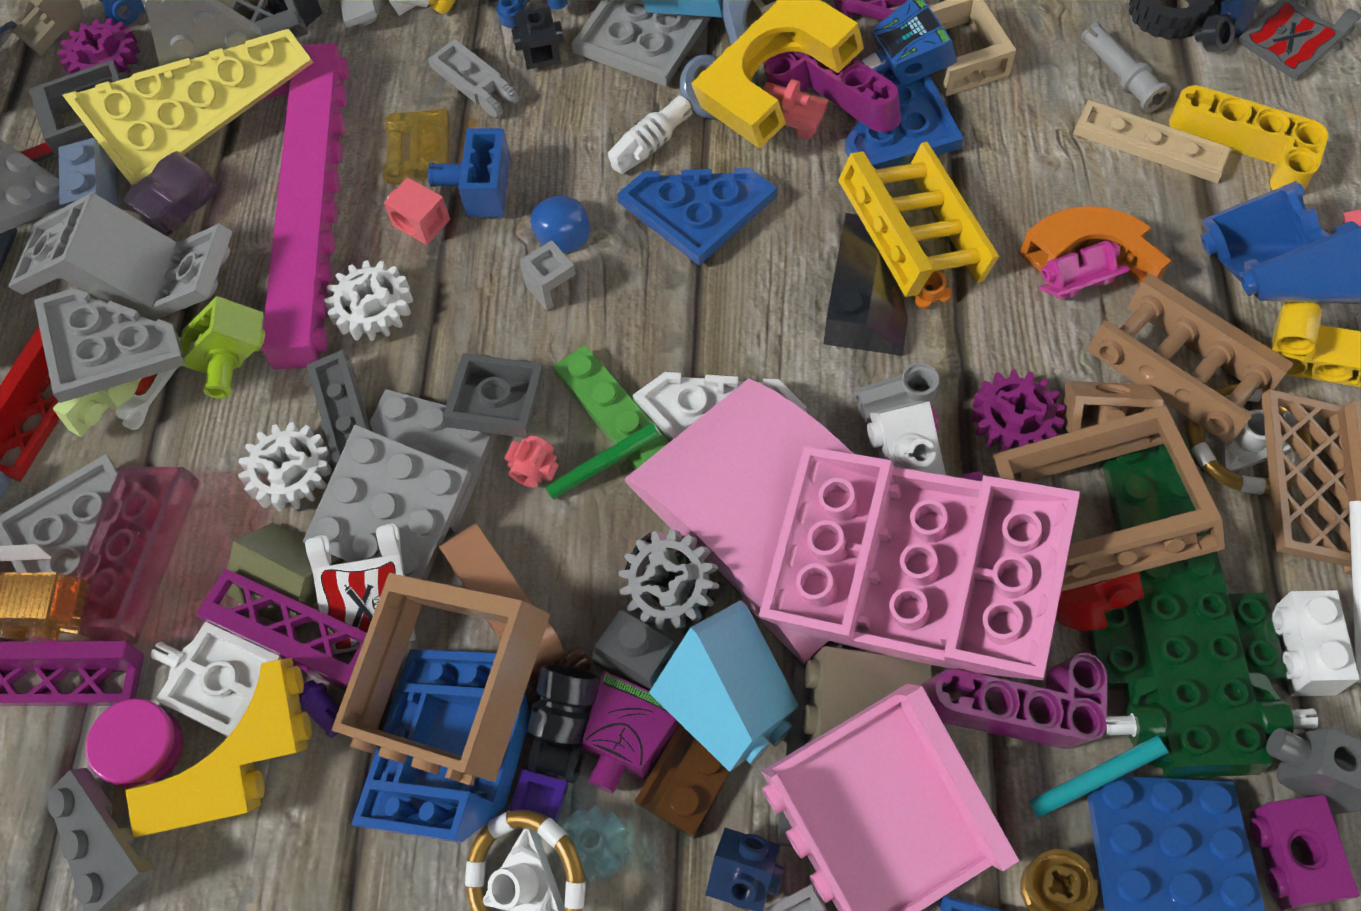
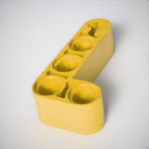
M1197 85L1188 86L1181 91L1169 118L1171 128L1231 147L1233 152L1275 164L1270 179L1272 190L1294 181L1301 184L1305 190L1320 166L1328 140V131L1320 122Z
M1314 302L1284 303L1274 327L1270 349L1294 363L1286 375L1361 387V331L1320 325L1322 308Z

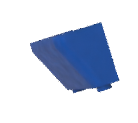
M1294 181L1202 219L1205 233L1200 235L1205 252L1209 257L1212 255L1217 257L1241 282L1248 296L1254 295L1260 301L1361 303V226L1350 221L1335 227V234L1330 235L1320 227L1316 209L1312 207L1306 210L1302 197L1305 191L1298 182Z

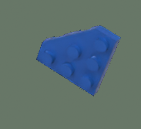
M889 69L884 72L883 76L892 81L898 88L901 112L900 124L891 131L876 132L859 121L854 131L851 130L845 142L847 157H849L850 153L864 151L875 169L911 163L920 144L923 142H928L937 156L961 149L964 138L930 75L906 85H901Z
M749 167L734 168V173L712 174V169L681 170V175H659V171H643L618 192L617 196L620 205L700 266L777 197V187Z

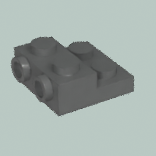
M463 353L443 414L444 426L527 438L532 416L537 414L544 387L543 364L527 360L491 357L484 354Z

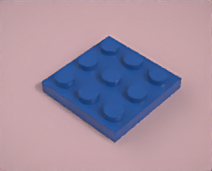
M1121 776L1086 794L1105 911H1265L1234 782Z

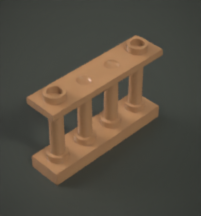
M1151 273L1141 282L1127 309L1134 312L1120 328L1105 320L1087 349L1089 353L1136 384L1151 385L1164 399L1165 403L1229 445H1231L1253 416L1242 408L1255 391L1261 388L1274 390L1294 364ZM1147 322L1169 335L1155 351L1134 339L1135 335ZM1183 344L1204 357L1203 361L1191 375L1169 361ZM1219 367L1241 381L1228 398L1205 385Z

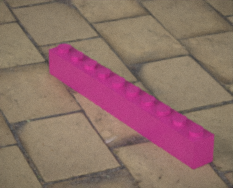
M336 43L301 45L314 63L290 79L263 324L265 339L261 347V351L273 370L307 368L306 365L321 359L322 351L327 349L324 318L329 317L327 313L329 310L324 299L328 298L326 295L327 285H332L333 282L329 258L330 254L335 252L332 223H336L338 220V210L334 199L335 193L340 192L337 163H342L343 160L342 147L339 140L340 135L345 133L342 107L347 106V93L344 80H348L350 76L348 61L346 58L341 57Z

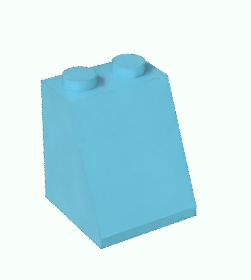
M741 600L690 627L649 692L729 772L745 760L750 765L755 763L765 753L770 743L774 747L779 745L793 729V725L789 720L799 708V704L751 612Z

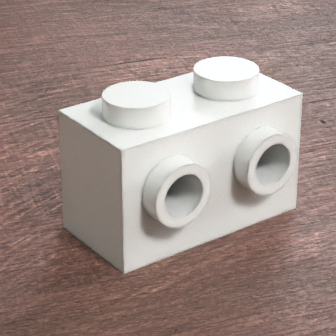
M1338 590L1291 591L1271 609L1274 628L1283 654V662L1287 668L1286 682L1290 696H1336L1360 680Z

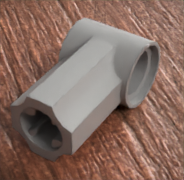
M914 363L908 366L902 375L856 388L854 396L862 421L866 425L872 423L870 412L916 401H930V405L933 408L937 398L939 375L935 368L929 364ZM920 386L927 390L923 392H918L911 388Z

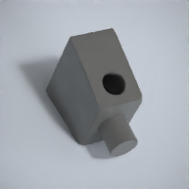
M620 610L596 643L591 661L606 672L650 691L659 677L661 667L667 665L677 647L669 638L627 612Z
M1278 728L1270 735L1266 749L1269 755L1280 760L1276 776L1280 784L1303 797L1325 795L1333 814L1361 811V739L1333 728H1321L1299 734H1293L1285 729Z

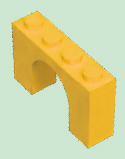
M777 0L769 10L752 23L747 31L732 45L727 47L691 83L700 107L761 149L786 122L779 101L751 82L756 70L773 56L785 52H801L812 56L839 73L864 49L859 24L821 0Z

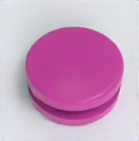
M127 699L110 706L95 720L86 739V758L91 769L100 778L120 788L130 789L141 784L165 779L180 760L184 738L179 722L169 712L149 700Z

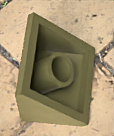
M272 522L233 540L228 570L311 608L317 601L313 572L307 556L305 543L303 542L304 538ZM331 554V565L343 563V559ZM232 584L225 595L240 604L247 603L244 589ZM253 594L255 600L262 598ZM277 604L257 610L259 614L276 623L284 620L282 608ZM290 611L291 617L299 615L295 612ZM300 625L294 627L295 632H296V630L298 629V627H299Z

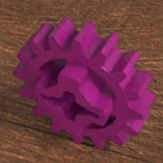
M108 18L104 24H100L98 19H94L91 26L81 23V29L78 32L73 30L68 32L71 36L70 40H61L60 42L64 49L58 51V55L61 58L60 63L68 75L109 60L114 61L120 72L126 71L129 74L130 70L127 65L137 64L138 60L135 55L140 53V49L137 46L138 42L130 28L127 29L123 22L115 25L112 18Z
M1011 369L1007 379L999 372L995 373L992 383L988 381L982 383L980 391L975 394L972 403L974 409L970 418L971 421L978 422L975 431L976 435L982 436L987 434L989 439L986 446L991 448L998 443L1002 445L1001 452L1057 436V433H1060L1064 424V420L1061 417L1065 411V405L1055 404L1060 395L1059 391L1048 392L1046 387L1049 381L1045 378L1039 383L1034 382V375L1031 371L1026 374L1025 378H1019L1016 369Z

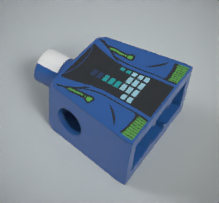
M908 0L875 26L872 34L878 51L861 60L862 63L879 74L890 69L901 85H906L957 63L951 38L925 0Z

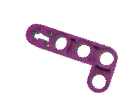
M801 52L781 53L771 57L764 63L767 82L787 87L791 79L800 81V92H805L811 87L876 132H888L900 124L901 112L897 86L856 58L852 59L839 73L812 56Z
M1090 653L1077 654L1051 667L1046 677V689L960 669H947L920 685L924 688L942 723L1062 749H1071L1096 740L1106 731L1107 673L1103 663ZM1073 673L1076 675L1079 684L1076 682ZM985 697L992 703L993 713L986 706ZM1029 707L1033 710L1034 714L1036 715V721L1032 719L1029 713ZM1072 717L1078 724V729L1075 727Z

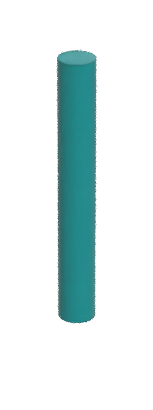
M1159 735L1029 800L1030 806L1035 815L1040 818L1169 752Z

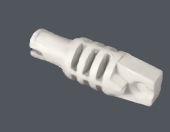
M679 95L659 112L649 113L637 125H634L630 131H627L608 152L612 169L624 174L642 161H645L649 155L656 152V149H659L664 143L668 142L674 128L692 115L693 112L690 110L692 107L689 101Z

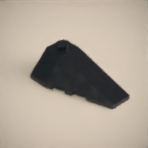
M846 213L831 289L823 344L903 356L908 316L901 289L858 214Z

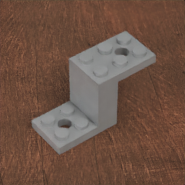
M91 192L36 222L8 287L23 295L38 287L42 288L55 279L62 278L106 303L109 301L134 309L138 311L140 316L154 321L204 300L206 301L213 296L218 286L216 277L219 268L226 261L230 253L228 243L233 231L219 223L184 240L175 242Z

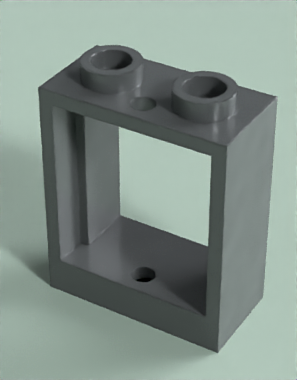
M113 60L29 88L43 138L58 160L60 146L95 138L83 122L65 127L61 114L73 109L63 97V94L74 91L81 92L95 88L97 84L108 81L112 83L129 78L130 76L126 71L120 73Z

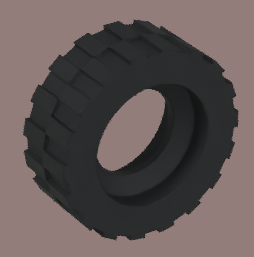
M1130 0L1128 11L1129 15L1132 16L1134 24H1137L1143 32H1148L1156 38L1162 37L1166 40L1178 38L1179 40L1184 39L1186 36L1194 35L1198 27H1203L1215 0H1185L1189 4L1186 8L1168 7L1157 0Z

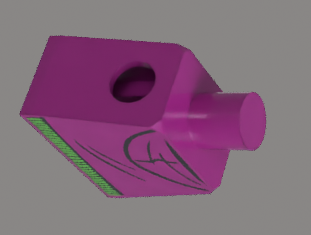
M605 671L601 677L582 744L587 754L599 759L588 782L607 793L614 794L624 771L641 779L647 777L680 723L649 693L650 691Z

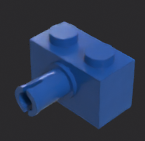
M467 128L461 164L430 162L428 165V182L430 187L459 186V193L467 217H504L511 161L504 128Z

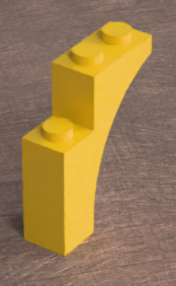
M292 658L261 663L258 682L245 714L225 741L210 755L178 775L125 790L134 838L248 813L261 806L260 798H263L265 792L264 780L260 770H255L254 762L305 750L308 748L307 740L311 739L312 735L310 718L306 711H301L299 694L304 689L302 673L298 666H293Z

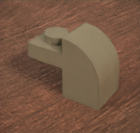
M29 0L35 8L12 32L42 56L63 32L69 35L68 32L70 30L79 31L83 20L80 0Z

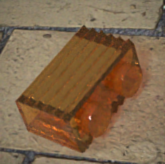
M1 572L0 638L26 641L27 634L29 633L28 638L57 642L60 633L77 634L80 631L78 625L82 622L80 616L85 613L82 607L86 605L84 598L88 596L86 589L90 587L89 582L54 572Z

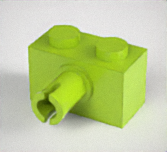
M216 296L182 330L180 344L186 363L183 367L207 374L203 390L207 396L224 399L232 394L233 370L240 368L245 359L254 351L258 352L264 343L265 330L262 329L263 312Z

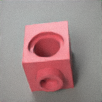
M408 177L398 188L391 191L384 202L392 226L426 245L433 240L450 220L443 196Z

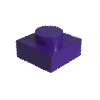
M522 769L509 811L530 810L552 818L558 823L569 784L564 780Z

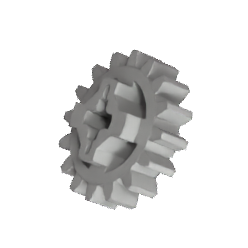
M671 529L667 539L662 532L653 531L651 533V544L645 540L638 539L636 545L640 552L637 555L626 553L624 556L631 563L630 570L619 571V576L628 579L629 582L628 586L619 590L620 595L632 596L633 598L627 606L628 611L638 612L643 610L640 617L641 622L651 624L656 619L657 629L668 630L671 621L675 628H686V616L695 621L701 620L702 615L698 607L700 605L712 607L714 604L706 596L707 591L719 589L718 583L709 580V574L718 570V566L713 563H705L704 561L711 552L709 548L702 546L695 549L698 538L687 535L681 541V532ZM672 549L684 553L692 563H679L677 554H673ZM650 561V564H649V566H648L646 572L644 573L645 567H646V565L648 564V562ZM669 572L683 574L670 581L669 587L656 585L667 579ZM693 584H695L694 591L691 597L688 599L687 595L690 589L692 588ZM654 595L658 597L660 605L665 607V611L654 606L647 596Z

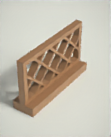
M1269 389L1261 394L1276 551L1344 566V573L1352 575L1349 502L1361 501V402L1354 400L1343 407ZM1279 406L1285 407L1298 422L1290 427L1279 414ZM1314 415L1327 417V433L1312 418ZM1301 426L1319 444L1313 450L1296 433ZM1284 441L1302 459L1296 465L1283 453L1282 443ZM1322 450L1331 459L1332 472L1316 456ZM1306 464L1323 482L1317 489L1300 472ZM1288 480L1306 498L1300 505L1287 492L1286 482ZM1327 489L1335 496L1337 512L1321 495ZM1310 504L1328 522L1322 529L1304 511ZM1293 520L1311 538L1307 543L1292 540L1291 522ZM1332 529L1340 536L1342 551L1338 550L1326 536Z

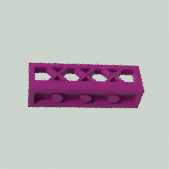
M224 569L196 612V615L204 622H208L280 656L282 659L292 658L293 666H298L301 671L344 691L347 689L367 634L362 630L228 569ZM232 584L244 589L247 603L231 609L219 605ZM253 594L262 598L255 600ZM273 604L281 606L284 617L283 621L269 626L260 624L258 609ZM290 611L295 612L299 615L291 617ZM249 613L251 619H248L242 615ZM310 621L319 623L322 638L305 644L297 641L294 627ZM328 628L336 631V633L329 635ZM287 630L288 637L279 632ZM351 638L360 642L361 645L348 665L335 659L332 644ZM325 647L326 654L318 651L317 649Z
M127 641L0 642V706H112L123 700L136 699L144 654ZM28 672H36L43 681L29 693L19 694L13 684ZM80 672L86 681L71 694H63L56 684L69 673ZM113 672H126L122 693L106 694L99 684ZM6 690H7L8 693H9V694H2V693H3L4 691H6ZM48 690H50L53 694H45V693H46ZM91 690H94L97 694H88V693H89Z

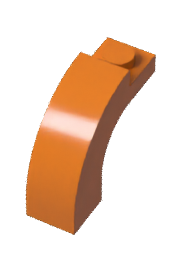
M1096 206L1068 208L1045 217L1026 232L1019 253L1041 272V268L1046 266L1047 261L1073 252L1077 253L1078 258H1081V249L1103 241L1116 242L1120 248V256L1116 257L1117 264L1129 267L1130 271L1126 273L1139 284L1150 273L1162 280L1172 261L1158 247L1151 245L1145 240L1151 229L1149 225L1127 213Z

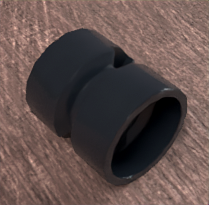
M542 665L536 692L542 699L532 705L527 727L528 732L554 742L582 744L590 717L585 710L587 706L594 704L600 681L599 676L565 665Z

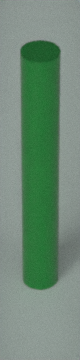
M654 422L648 424L545 485L547 492L553 500L661 437L658 428Z

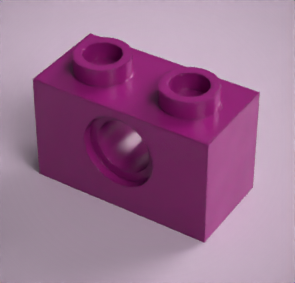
M1325 795L1267 802L1250 812L1252 817L1250 821L1251 835L1256 846L1262 848L1267 864L1265 873L1266 883L1271 895L1278 899L1281 911L1336 904L1360 896ZM1291 842L1297 844L1304 851L1306 856L1305 865L1298 862L1292 855Z

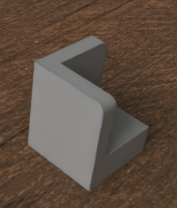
M552 240L520 259L527 289L546 311L553 307L550 291L576 275L575 266Z

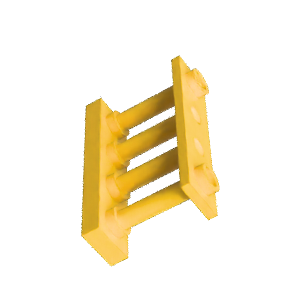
M928 142L920 144L911 164L875 169L864 151L850 153L838 181L905 297L919 295L931 273L935 271L967 266L977 283L985 280L1000 256ZM914 179L922 193L892 198L883 184ZM931 207L939 222L910 227L900 212ZM949 236L957 251L927 257L918 241Z

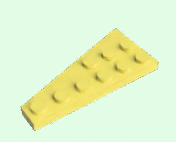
M289 29L248 40L245 44L225 50L220 48L210 51L208 55L194 59L186 58L135 73L132 77L112 83L108 81L97 84L95 88L85 91L63 94V97L131 186L138 188L314 62Z

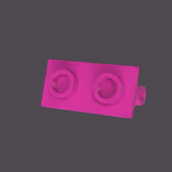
M1103 241L1080 250L1083 263L1079 265L1077 253L1074 252L1047 261L1046 266L1041 268V275L1044 281L1049 283L1038 287L1040 291L1055 295L1058 299H1065L1078 295L1080 293L1079 289L1084 287L1110 284L1115 281V276L1130 270L1129 267L1117 264L1116 257L1120 256L1118 244L1116 242Z

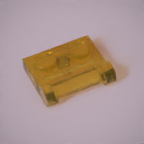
M447 109L392 113L386 116L385 131L388 133L387 163L383 166V179L385 182L397 185L401 184L407 177L410 179L427 178L430 162L450 164V116ZM407 130H411L410 160L402 161L403 134Z

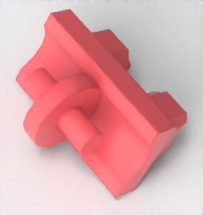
M791 79L787 87L766 82L763 90L779 101L786 122L785 125L793 127L798 137L811 139L828 108V99L800 92V81Z

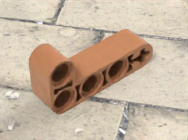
M476 523L438 546L465 589L523 600L532 605ZM487 620L501 641L506 624ZM549 622L547 623L529 680L540 673L542 665L553 664L565 655L560 640Z

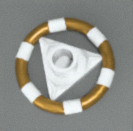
M1239 384L1226 385L1215 389V391L1228 398ZM1257 389L1248 401L1262 403L1261 394L1269 389ZM1279 406V413L1290 427L1298 422L1285 407ZM1242 408L1253 416L1231 445L1221 440L1222 465L1217 461L1205 442L1204 428L1189 419L1187 426L1189 446L1200 467L1219 483L1239 492L1259 495L1271 493L1269 478L1244 476L1235 473L1268 460L1263 410L1248 411ZM1301 426L1296 433L1313 450V438ZM1286 441L1282 443L1284 454L1293 451ZM1296 453L1291 462L1296 465L1302 459ZM1307 464L1300 470L1303 475L1309 468ZM1290 480L1286 482L1287 488L1293 485Z
M530 810L507 811L490 820L479 832L466 861L465 885L471 911H491L489 906L507 911H583L586 881L582 862L568 833L552 818ZM516 828H525L501 869L495 871L490 876L488 891L485 894L483 887L485 859L490 847L497 838ZM539 835L557 851L563 863L567 879L565 904L561 898Z

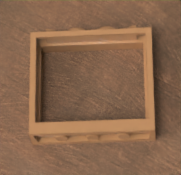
M1166 405L993 454L998 477L1020 482L1032 481L1161 444L1165 445L1196 510L1071 543L1061 592L1225 549L1222 517ZM1204 531L1207 532V534L1197 536L1196 534Z
M389 573L331 731L353 737L350 747L373 753L376 745L381 746L378 756L405 764L408 755L413 756L411 767L438 775L441 766L447 767L445 778L473 786L476 777L496 782L550 614L523 600ZM422 605L506 624L462 756L378 730Z

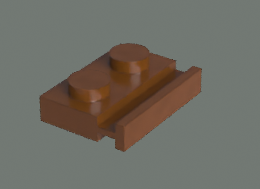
M679 724L634 802L636 806L644 808L655 817L695 839L731 772Z

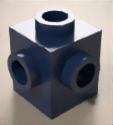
M725 827L714 856L705 895L731 903L733 906L741 909L763 911L767 895L777 896L785 867L776 864L781 844L768 841L756 834H745Z

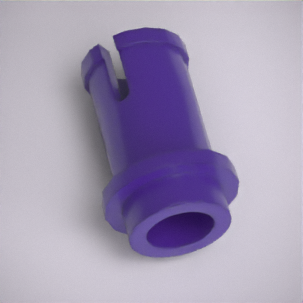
M310 680L304 684L303 692L299 694L301 711H306L326 732L325 734L332 738L339 734L331 730L340 706L326 693L327 687L323 683L317 684L314 680Z

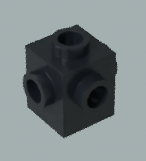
M550 7L515 13L518 28L511 31L515 50H523L527 70L561 64L558 43H563L564 37L561 22H553Z

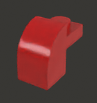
M1139 572L1062 591L1056 621L1076 630L1090 631L1106 628L1107 622L1104 612L1114 608L1126 607L1133 601L1144 598Z

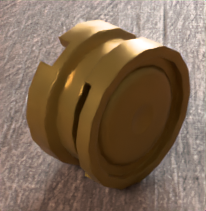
M1052 849L1041 853L1024 869L1020 879V894L1026 908L1029 911H1089L1094 906L1098 895L1097 880H1094L1089 869L1091 866L1080 855L1069 850Z

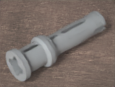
M1099 22L1091 24L1090 28L1095 32L1096 38L1086 29L1081 39L1121 78V88L1126 93H1132L1141 102L1140 107L1146 113L1153 112L1161 107L1169 98L1172 92L1171 87L1166 82L1160 83L1152 75V68L1147 63H1137Z

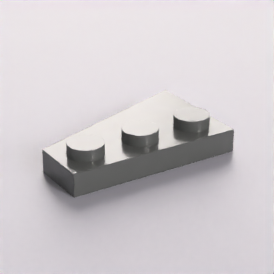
M88 768L70 769L46 794L50 815L54 817L62 841V853L65 859L68 860L75 882L76 897L82 904L83 910H114L156 871L149 858H138L131 847L136 839L128 827L118 828L111 817L113 805Z

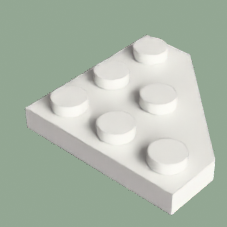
M664 372L633 394V400L671 442L745 381H738V377L705 375L704 379L681 377V373ZM763 378V382H759L789 399L806 412L807 407L780 380Z

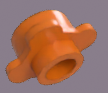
M941 271L932 272L919 295H914V303L917 307L925 309L931 303L938 301L947 302L950 300L952 291L946 287V277Z

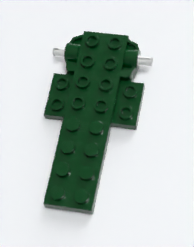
M1180 433L1192 457L1187 434ZM1164 444L1101 461L1116 531L1196 510ZM1204 531L1196 534L1197 536L1207 534V532ZM1217 551L1139 571L1144 598L1133 601L1126 607L1114 608L1104 612L1107 627L1087 631L1091 654L1096 656L1106 669L1107 690L1125 689L1127 699L1126 716H1107L1106 731L1103 735L1105 737L1129 735L1133 747L1159 735L1169 753L1147 764L1162 768L1164 778H1214L1217 776L1260 775L1273 764L1272 760L1276 759L1269 755L1266 749L1268 739L1276 729L1282 728L1293 733L1294 729H1316L1318 727V717H1314L1317 713L1313 708L1291 710L1287 701L1280 699L1272 688L1271 684H1282L1287 679V668L1283 662V654L1274 628L1266 592L1228 594Z

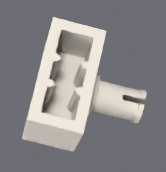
M916 401L870 412L872 423L867 424L868 437L871 446L878 448L881 459L891 460L893 466L898 468L946 475L930 401Z

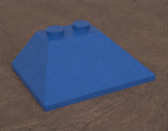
M410 649L383 732L462 756L496 653ZM525 693L496 782L476 777L473 786L445 778L448 768L441 766L438 775L411 767L413 756L408 755L405 764L380 757L378 753L381 746H377L351 825L457 843L465 841L505 808L530 718Z

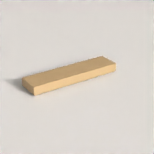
M1091 100L1087 101L1073 133L1074 135L1217 184L1233 149Z

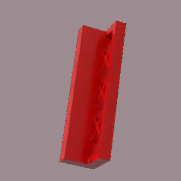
M39 326L0 385V461L5 453L11 449L20 447L21 451L13 467L0 464V471L10 479L19 482L22 481L60 419L53 410V407L59 401L55 396L46 399L44 396V392L48 385L51 384ZM41 413L43 419L38 427L24 432L23 425L27 418Z

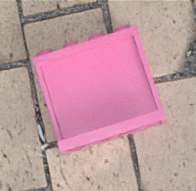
M905 684L761 771L768 783L762 788L768 803L776 814L783 811L792 827L786 831L791 845L801 859L808 856L816 870L814 874L810 875L814 887L825 903L832 900L838 911H921L990 866L1005 871L1019 862L1018 857L922 686Z

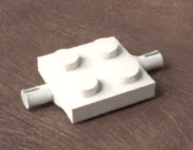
M205 622L194 640L183 648L182 651L162 641L158 642L155 647L168 655L152 649V659L171 667L168 681L155 701L228 737L249 706L258 682L261 663L282 658Z

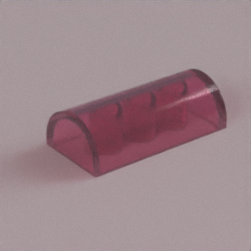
M120 467L56 617L55 625L99 641H127L131 645L137 644L200 485L199 480L194 474L184 467Z

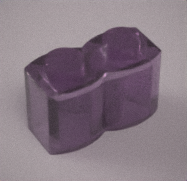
M175 151L157 163L151 176H147L135 183L123 201L130 211L141 214L148 226L165 236H169L187 221L191 212L198 210L211 199L217 190V186L206 170L180 152Z

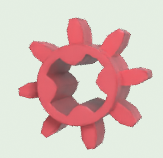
M527 436L525 440L522 439L520 444L513 441L504 458L509 461L507 467L511 468L509 476L516 482L531 488L537 487L539 483H542L543 479L551 482L559 466L555 462L557 456L553 455L554 447L546 440L536 436Z

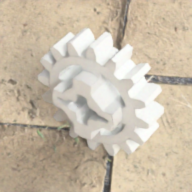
M365 260L362 269L358 270L351 264L348 266L350 274L345 276L337 273L335 275L339 282L338 285H328L327 290L331 297L324 299L329 310L327 313L333 325H337L340 333L345 335L350 331L354 340H359L363 333H367L369 340L374 341L376 332L379 331L387 337L390 335L388 327L394 325L401 328L403 326L400 315L409 316L411 314L408 304L413 302V297L406 277L400 276L395 266L387 270L384 261H379L376 267L373 268L368 260ZM387 286L393 290V295L389 294ZM345 306H349L352 312L351 315L345 311Z
M289 422L286 431H281L277 424L272 425L271 435L266 436L262 432L257 433V438L260 441L257 445H245L250 456L239 459L238 463L245 471L239 473L238 477L245 485L244 489L252 499H256L263 508H267L272 503L277 511L282 512L286 503L290 502L295 510L300 509V499L306 497L309 501L313 502L316 499L312 491L315 488L326 489L327 485L323 481L322 476L332 475L333 470L328 464L332 460V456L319 434L314 435L309 426L305 425L299 431L294 422ZM301 447L310 451L311 457H307L305 452H301ZM261 476H265L270 481V487L262 483Z

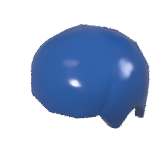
M564 194L546 198L536 205L531 214V228L541 246L552 240L563 253L577 250L587 241L591 231L590 222L582 204L578 200Z

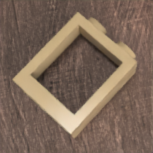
M946 0L929 6L945 30L969 22L985 46L983 49L956 57L957 63L931 74L945 97L1010 76L1016 49L984 0Z

